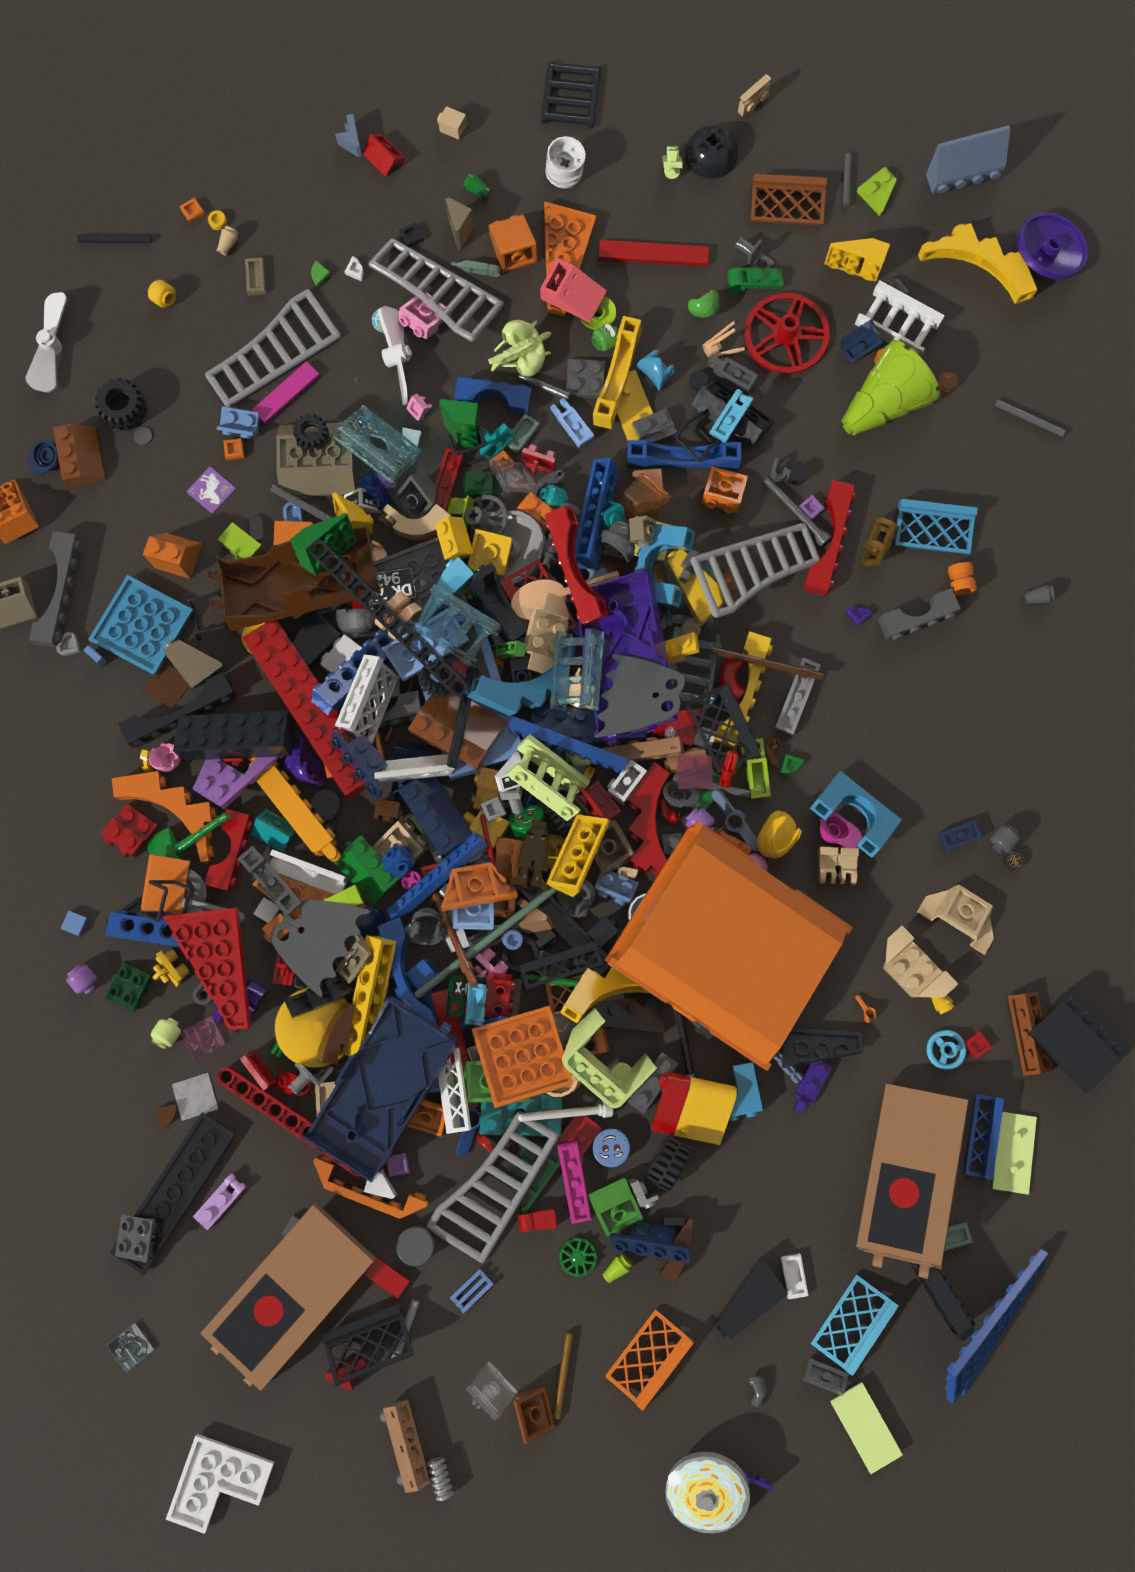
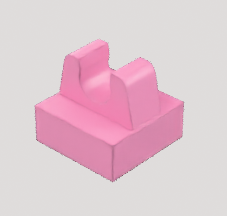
M418 394L411 396L406 409L417 421L424 419L425 414L430 411L432 405H427L424 402V396L420 397Z

